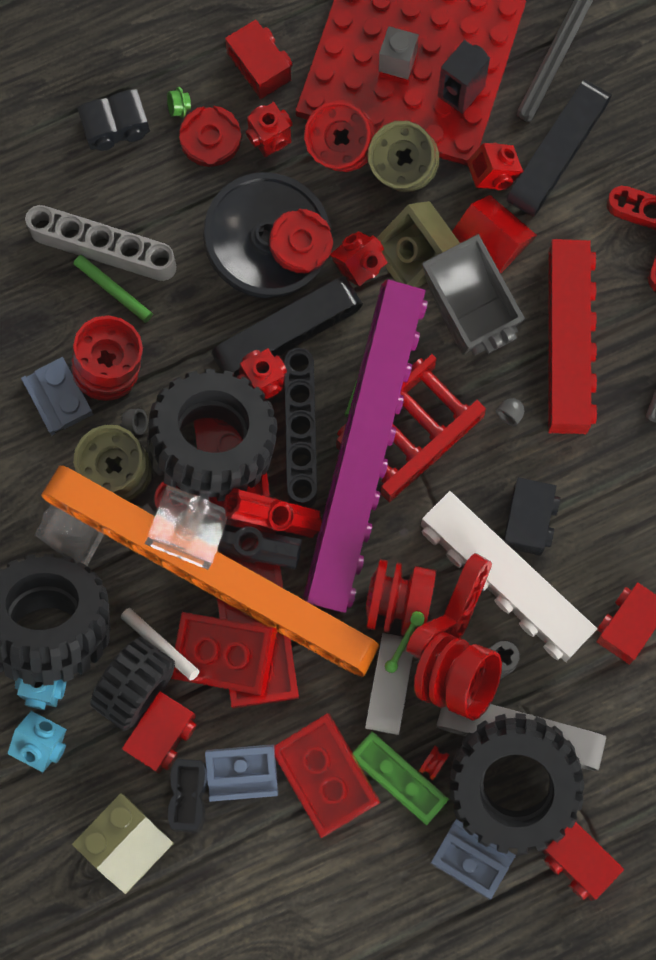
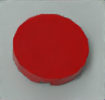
M203 106L196 108L187 114L181 123L179 139L182 151L189 160L200 166L214 167L223 165L231 160L240 148L242 136L239 122L231 112L222 107L213 106V108H205Z
M307 209L288 211L283 213L274 222L269 235V248L274 259L283 268L295 273H309L320 268L329 258L333 247L331 229L327 221L318 213Z

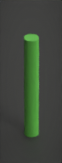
M79 255L75 259L74 265L144 323L151 319L153 313L83 255Z

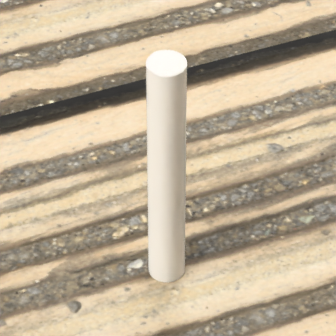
M131 608L126 609L122 613L121 618L145 640L175 661V667L190 681L197 677L199 670Z

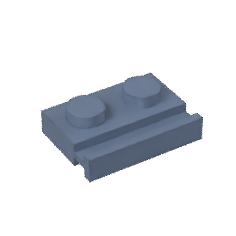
M63 357L35 370V373L21 378L51 436L56 434L55 432L63 428L66 429L93 415L84 395L74 382L73 375Z
M274 744L205 751L210 795L209 802L278 796Z
M456 819L430 864L491 900L516 855L510 851L507 854L497 852V845L493 843L485 847L478 842V835L475 833L469 835L463 828V823Z

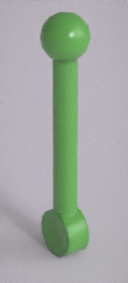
M415 611L411 614V624L392 659L385 663L387 672L394 673L398 669L397 662L406 648L411 635L417 626H421L424 623L423 613Z

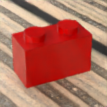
M257 20L252 21L225 38L227 54L260 99L291 81V67L293 64L290 57L284 50L281 52L278 50L271 31L267 27L262 28Z
M638 582L631 590L627 587L624 588L615 601V604L620 607L612 617L607 613L597 627V631L601 635L596 642L629 665L635 660L656 629V594Z
M159 691L122 747V750L158 774H160L163 768L169 770L178 756V753L175 751L182 739L187 741L197 727V724L193 722L196 715Z
M575 822L572 828L566 827L564 830L565 836L560 841L555 842L552 839L548 843V848L542 850L547 856L543 861L557 875L563 872L572 881L568 886L582 900H585L587 897L591 901L597 900L625 869Z

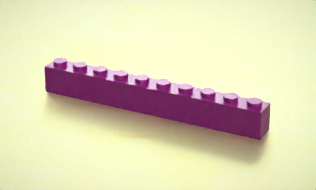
M389 279L381 284L322 524L302 597L303 600L313 606L346 613L347 607L351 608L356 594V588H352L355 574H360L364 562V556L360 555L363 542H368L372 530V524L368 523L371 510H376L380 498V491H376L379 478L383 479L387 470L388 459H384L387 446H391L395 438L396 427H392L395 414L399 415L403 406L404 396L400 395L403 382L407 383L410 377L412 364L408 363L410 352L415 351L420 337V332L416 331L418 320L423 319L427 309L428 301L423 300L426 291L424 289Z

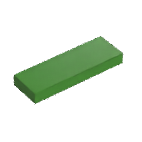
M371 731L353 752L361 769L426 826L449 800L374 732Z

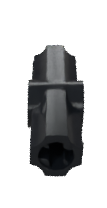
M203 520L198 535V541L217 552L241 558L248 563L262 562L296 569L299 563L302 546L301 539L261 532L252 526L241 528ZM248 538L257 539L258 546L252 551H244L241 549L244 540Z

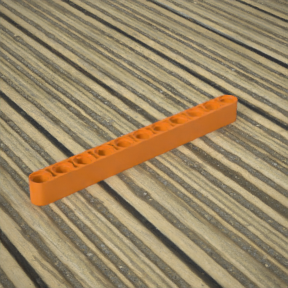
M58 466L41 494L43 499L54 507L266 626L276 628L277 632L354 675L365 676L380 647L375 640L68 467Z

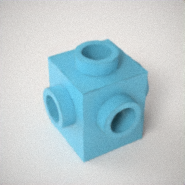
M18 678L15 681V689L18 690L17 695L26 700L25 706L45 710L46 705L57 707L58 699H62L64 696L67 681L63 682L62 679L56 680L54 685H42L39 688H34L35 685L25 684L23 679Z
M30 711L15 729L7 754L44 772L51 762L57 763L62 757L66 745L62 742L67 729Z

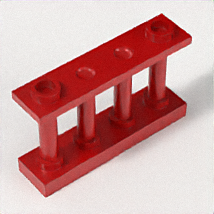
M433 354L426 360L423 358L418 359L412 365L410 377L407 383L403 382L400 395L404 396L403 407L430 434L429 439L431 442L423 449L420 446L415 447L396 427L393 443L407 456L405 459L407 463L399 471L396 468L392 469L389 465L387 466L385 476L381 480L384 483L381 486V495L389 503L485 416L486 408L478 400L471 406L467 403L463 405L431 372L435 369L437 359ZM421 380L454 413L453 418L455 420L447 427L444 425L439 426L408 394ZM346 424L337 433L336 448L340 450Z

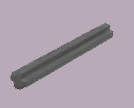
M593 0L573 1L517 110V117L526 122L532 121Z

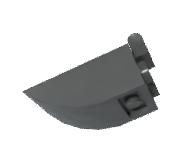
M479 234L422 263L435 303L462 355L472 351L475 356L485 350L489 354L517 339L516 333L519 332L517 327L525 318Z

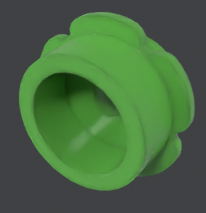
M177 87L176 91H168L167 105L171 116L184 118L186 112L191 110L189 93H183L181 87Z

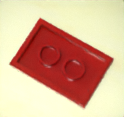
M182 612L175 649L199 670V674L190 681L174 667L171 679L265 696L277 629Z
M330 713L325 714L274 746L275 758L320 838L327 836L381 803Z

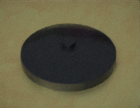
M253 173L230 182L213 199L204 222V247L212 267L227 284L250 296L280 298L302 290L317 277L324 264L309 273H295L283 268L274 259L270 251L269 235L274 222L283 213L297 211L298 209H307L318 213L327 221L330 227L327 213L319 199L302 183L288 176L276 173Z

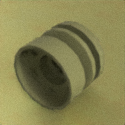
M394 121L384 125L373 136L368 148V162L373 174L384 185L399 192H414L426 187L434 179L439 168V150L434 139L421 126L410 121ZM412 151L410 153V157L413 159L410 165L404 163L400 166L402 164V160L399 158L402 152L408 154Z
M102 425L93 428L80 439L75 448L73 461L75 471L129 502L141 496L152 480L153 466L147 451L131 431L121 426ZM115 464L122 467L119 473L111 469Z

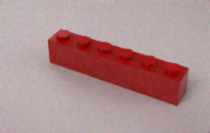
M552 239L548 251V433L587 434L591 424H596L597 405L591 404V393H596L597 375L596 373H591V362L596 361L597 345L591 342V331L596 330L597 322L596 312H591V301L596 299V282H591V271H595L596 252H591V240Z

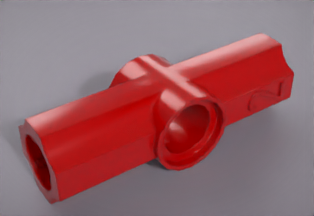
M233 488L226 495L223 505L225 516L309 538H313L320 531L322 524L319 510Z

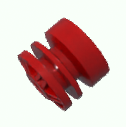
M332 101L322 104L312 112L305 125L304 140L307 151L316 162L334 171L351 172L362 168L368 163V148L377 131L375 124L365 112L348 102ZM339 133H348L347 138L350 141L347 145L339 144L341 141L338 137Z
M101 316L84 323L78 330L73 344L71 369L73 380L83 393L94 399L108 401L119 399L132 390L137 383L143 352L141 336L134 326L122 318Z
M380 559L379 565L371 577L365 607L368 622L367 629L375 630L379 615L386 617L383 632L388 633L394 619L401 620V635L404 636L411 624L410 618L413 612L419 611L423 613V624L427 623L436 570L415 566L409 580L402 579V563H396L394 577L386 576L388 560Z
M446 632L437 634L428 643L417 665L414 678V691L417 698L440 708L447 706L448 710L472 721L480 718L493 701L502 674L500 654L477 644L469 646L466 640L456 638Z

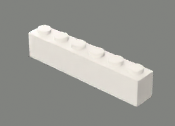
M451 491L422 518L421 527L423 528V535L432 544L437 545L439 543L448 551L446 553L447 558L458 568L462 565L464 566L474 553L492 562L490 573L482 590L488 589L496 596L495 603L504 612L509 614L512 611L521 620L519 625L527 634L532 637L537 635L545 642L544 649L554 659L559 660L561 658L567 662L597 630L585 616Z

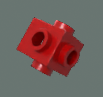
M275 102L267 106L261 105L255 108L247 117L248 130H246V135L254 147L258 146L264 157L283 149L291 143L290 127L293 126V123L288 113L284 109L280 111Z
M483 143L466 161L476 188L506 190L523 172L513 145Z
M359 231L347 236L343 240L342 245L330 254L342 276L359 287L367 280L374 278L380 269L388 263L382 253L384 247L375 236H368Z
M269 348L262 352L254 350L243 357V362L240 363L239 376H237L238 379L245 377L252 382L251 387L253 389L256 387L260 388L265 394V399L275 396L284 388V374L287 373L286 367L278 355L275 357L272 355ZM264 369L267 371L266 373H259Z

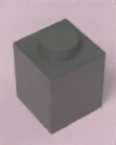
M388 26L379 53V72L409 79L417 54L419 34Z

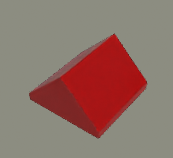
M491 195L472 203L452 231L460 243L479 234L500 274L537 237V234Z

